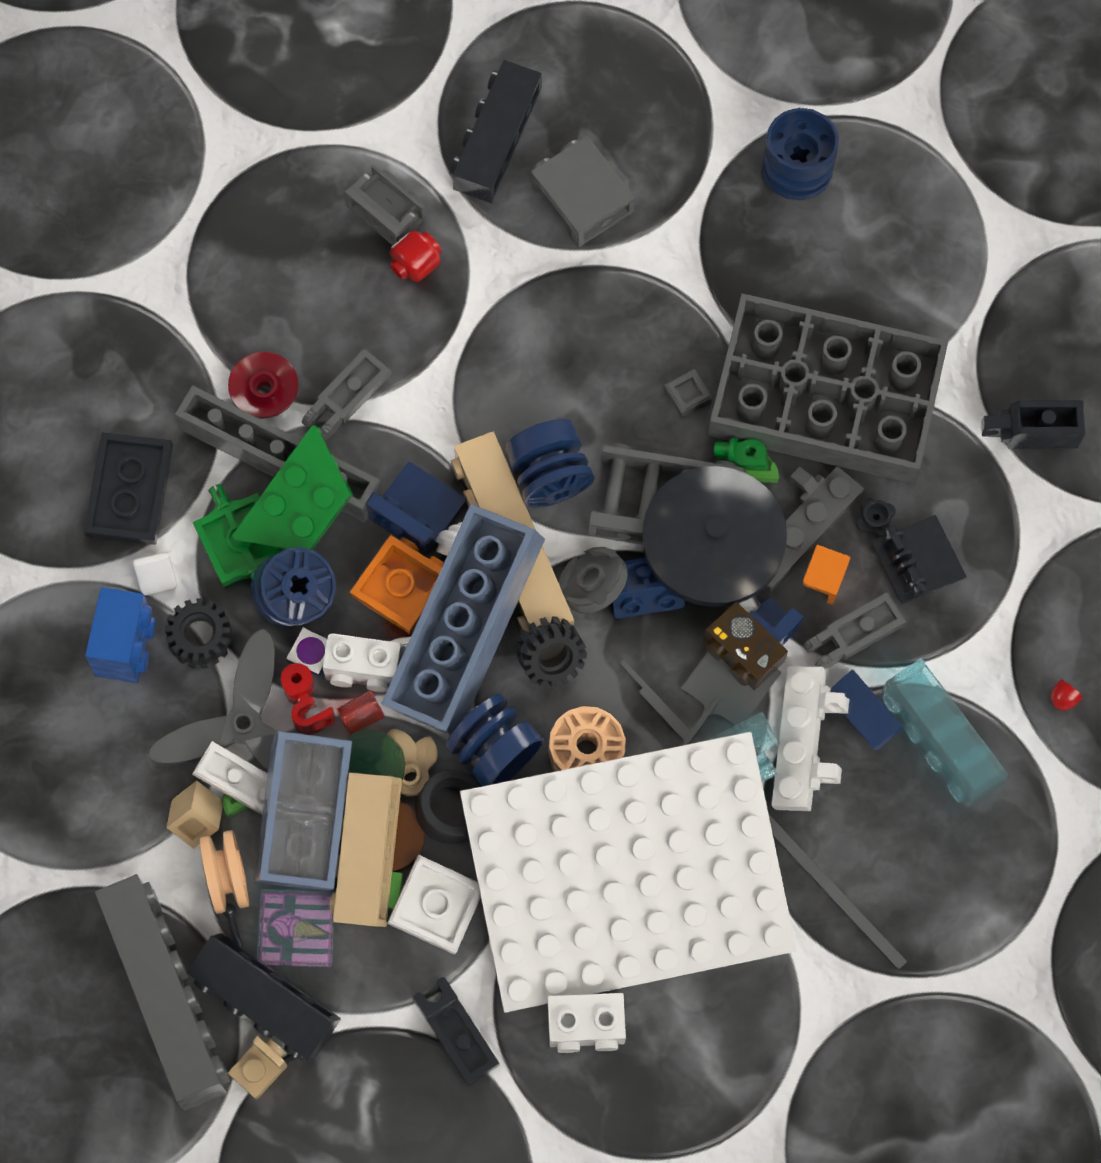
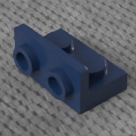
M646 558L624 561L628 576L624 589L618 598L613 601V613L616 619L669 611L685 606V600L672 594L656 579L648 566Z

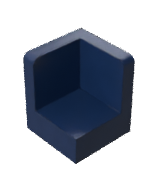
M767 599L756 611L751 610L749 612L782 645L797 632L803 621V616L794 608L786 613L771 599Z

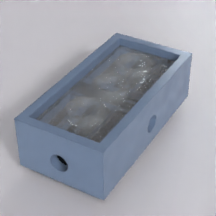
M278 731L273 735L254 876L255 883L326 892L334 889L352 741Z

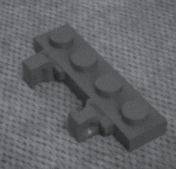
M800 466L789 477L788 483L795 484L800 488L802 496L799 501L802 504L785 521L787 528L785 554L777 574L765 587L769 592L780 583L863 494L864 488L838 466L826 479L819 474L813 478L812 475Z

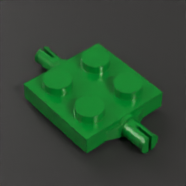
M217 484L216 488L220 498L214 486L208 490L216 508L209 515L192 523L224 588L241 579H253L254 572L264 560L284 551L285 548L239 541L231 537L260 496L257 492L242 500L229 501L223 485Z

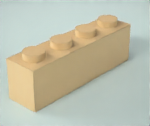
M349 773L344 802L346 803L344 818H342L340 840H342L341 851L337 858L335 874L338 877L336 892L332 893L330 899V912L334 914L333 922L375 927L387 926L402 786L401 778Z

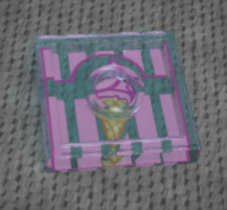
M261 889L257 959L266 965L332 967L334 914L330 912V899L335 891Z

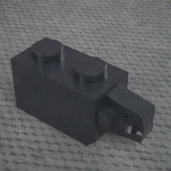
M1019 400L1011 403L1009 409L1000 410V415L984 416L981 421L982 437H1001V442L1007 443L1008 449L1078 448L1086 434L1083 400Z

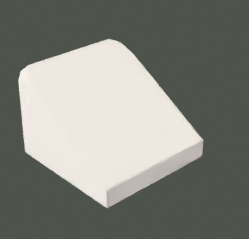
M168 553L156 554L133 561L142 594L151 595L177 587L173 564Z

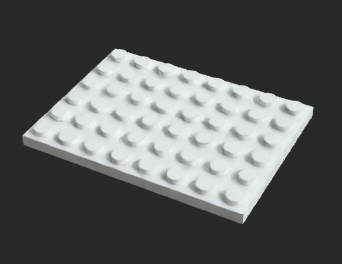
M751 732L460 791L504 1013L548 1004V996L596 994L797 951Z

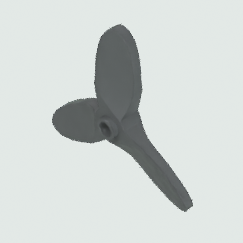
M261 629L256 631L249 638L243 649L234 679V708L228 715L198 721L165 735L151 747L149 752L151 760L160 764L190 762L201 759L212 741L223 748L238 743L246 745L256 760L268 771L272 737L278 731L262 723L260 717L270 694L275 665L274 643L267 630ZM241 721L250 722V726L247 729L242 730L238 728V724Z

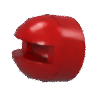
M1062 679L1056 683L1051 693L1052 704L1055 708L1062 711L1074 708L1083 698L1074 687Z

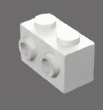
M623 993L548 996L550 1047H557L559 1053L579 1052L580 1046L595 1045L596 1051L618 1050V1044H625L626 1039Z

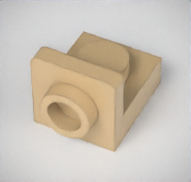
M258 1036L252 1041L254 1045L228 1072L229 1076L256 1100L287 1068V1064L282 1059L285 1051L271 1038L263 1042Z

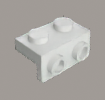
M329 634L323 663L325 679L331 680L330 683L338 687L347 688L352 687V684L367 685L366 688L374 692H387L398 667L400 644L397 642Z

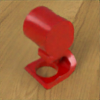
M301 663L290 664L284 668L280 680L288 701L291 704H296L291 712L295 729L301 734L313 735L333 725L335 722L333 707H329L305 719L306 713L317 706L314 698L311 697L315 684L309 668Z

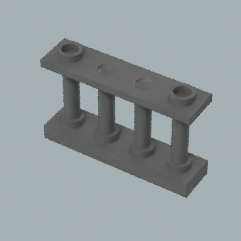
M614 443L611 446L603 445L601 464L611 465L604 508L599 512L591 511L588 536L642 545L643 522L648 506L657 493L660 473L677 476L690 469L705 466L728 467L744 472V468L737 467L735 463L729 461L710 463L632 450L630 446L621 443ZM625 468L646 471L639 515L634 518L620 516V513L617 512Z

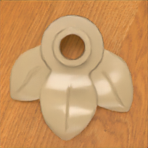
M390 729L383 740L382 750L384 755L367 759L365 761L366 769L370 775L401 778V794L416 796L430 779L428 771L437 762L438 750L431 736L424 737L415 743L406 732ZM407 773H417L413 781L408 782L404 780Z

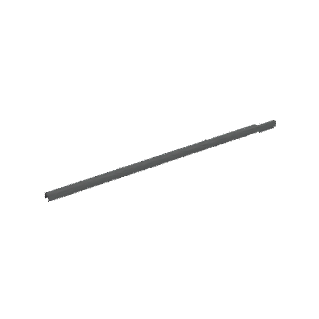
M623 659L620 662L622 668L642 687L639 694L684 741L691 730ZM694 736L689 744L698 743L701 741L696 736ZM769 815L773 837L898 970L907 963L903 956Z

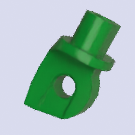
M732 437L730 442H715L714 455L717 460L735 463L737 467L744 468V470H768V451L761 441L748 439L740 442L738 438ZM756 451L754 456H748L750 452Z

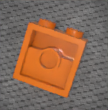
M390 535L350 591V596L408 634H411L418 623L444 562L434 556L428 559L418 552L419 548L410 540L403 537L398 540Z

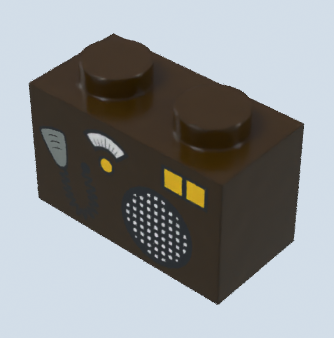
M737 601L706 629L703 639L706 643L704 646L707 652L718 661L722 659L731 668L732 676L741 685L746 686L748 684L754 691L785 662L788 650Z

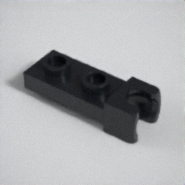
M441 977L438 979V987L442 996L438 1001L429 1002L419 992L413 995V1001L469 1086L499 1067L500 1063L458 1000L457 995L446 978Z

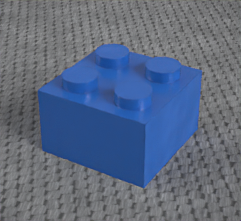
M105 587L100 588L85 654L95 677L138 684L140 673H146L149 652H146L145 649L148 638H154L157 619L153 617L152 607H149L144 594Z

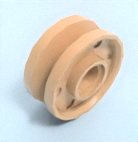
M581 706L567 711L556 721L550 732L548 757L554 772L620 759L625 754L626 738L621 725L610 713L598 707ZM584 740L590 741L596 746L597 750L591 754H584L578 750L577 744Z
M229 830L223 833V849L217 851L209 835L200 837L203 869L215 913L218 914L226 911V894L233 893L239 908L249 907L246 876L234 831Z

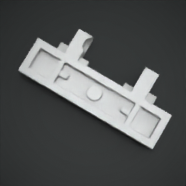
M787 667L772 807L775 810L811 811L813 790H820V783H841L842 769L837 764L820 763L817 752L821 720L825 718V713L848 714L849 699L845 697L844 693L830 692L831 688L825 686L826 670L823 667Z

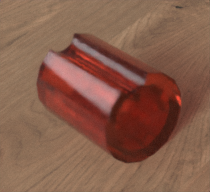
M371 691L336 708L340 719L351 736L385 718L381 707Z

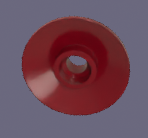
M256 352L245 356L233 367L228 380V391L233 404L237 408L260 419L272 418L285 412L295 401L299 389L298 376L293 365L283 356L273 352ZM264 385L271 388L270 392L266 394L258 392L259 388Z

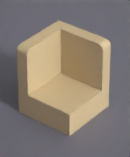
M195 781L172 800L166 828L194 849L200 844V837L211 836L219 830L223 801L200 782Z

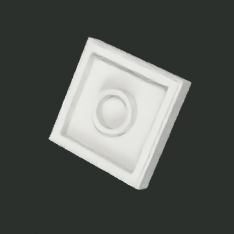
M418 855L387 924L449 953L456 954L481 898L478 882Z

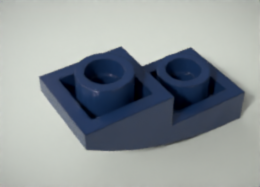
M853 669L831 687L830 692L844 693L845 697L849 699L848 714H843L876 752L904 728Z

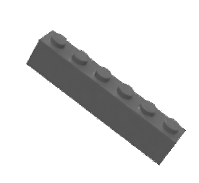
M193 385L175 413L181 431L272 477L276 476L301 441V439ZM334 457L343 479L346 480L353 494L341 512L365 523L368 519L366 503L374 493L379 496L382 494L380 479Z

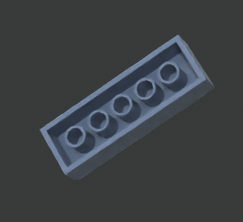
M470 504L384 696L382 705L448 735L453 733L461 720L469 713L544 544L545 538L533 528Z

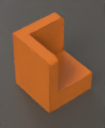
M817 545L805 574L803 585L828 594L826 603L833 605L851 557Z

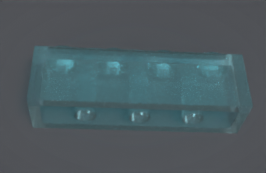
M922 658L886 681L882 690L884 694L882 699L885 705L893 714L898 713L906 723L904 729L914 743L920 742L927 752L925 757L929 765L935 772L941 771L949 782L947 787L950 793L958 802L963 801L969 808L1004 784L1009 775Z

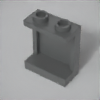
M588 135L579 141L573 140L562 148L561 153L553 158L542 159L531 171L532 187L535 190L541 189L571 228V238L578 248L635 211V195Z

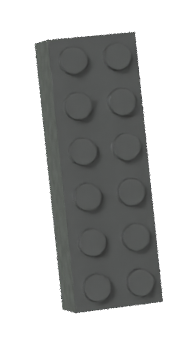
M135 874L95 891L176 1102L187 1112L226 1095L227 1091L224 1084L230 1082L229 1076L219 1056H212L210 1049L216 1047L215 1041L205 1021H199L197 1018V1014L203 1012L191 985L185 986L183 980L189 978L177 950L172 952L169 946L176 943L163 915L157 917L156 912L162 910L150 882L143 884L138 874Z

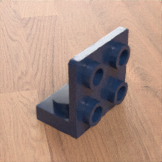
M408 462L385 494L380 497L374 493L366 503L369 519L399 539L403 537L410 540L419 548V552L427 556L437 543L436 539L439 533L448 528L465 505L466 498L414 463Z

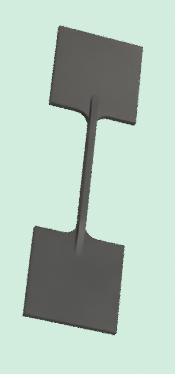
M707 652L681 687L682 691L696 699L704 707L703 715L681 746L688 745L705 721L714 715L724 718L741 730L777 680L781 671L777 669L754 691L748 684L746 686L741 685L732 676L731 668L722 659L718 661Z

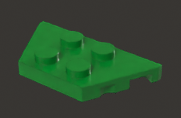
M315 425L310 427L231 537L239 541L286 549L303 547L313 550L353 495L346 480L343 479L339 471V466L333 454L330 453L322 437L323 434L320 428Z

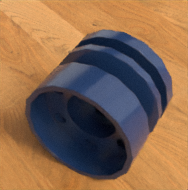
M795 108L784 111L774 118L768 128L762 164V174L765 182L774 193L786 199L806 200L814 198L826 190L832 180L839 143L836 127L826 115L814 109Z
M557 419L536 424L516 434L505 444L504 451L510 467L515 474H520L517 485L523 491L522 498L527 507H546L563 502L585 491L593 483L595 477L591 468L587 466L589 463L585 454L578 453L582 444L571 420Z
M303 547L288 548L264 560L254 572L250 585L252 601L258 613L268 622L282 627L300 626L323 616L332 605L336 592L335 574L328 561L317 552ZM300 579L303 583L299 588L301 592L293 594L289 589L293 585L291 580L296 581Z
M496 694L471 710L461 720L446 742V748L451 754L461 752L458 756V761L462 765L479 758L472 770V776L482 786L511 780L535 756L544 743V738L528 721H523L511 728L518 715V711L514 707L505 709L508 705V700L502 694Z

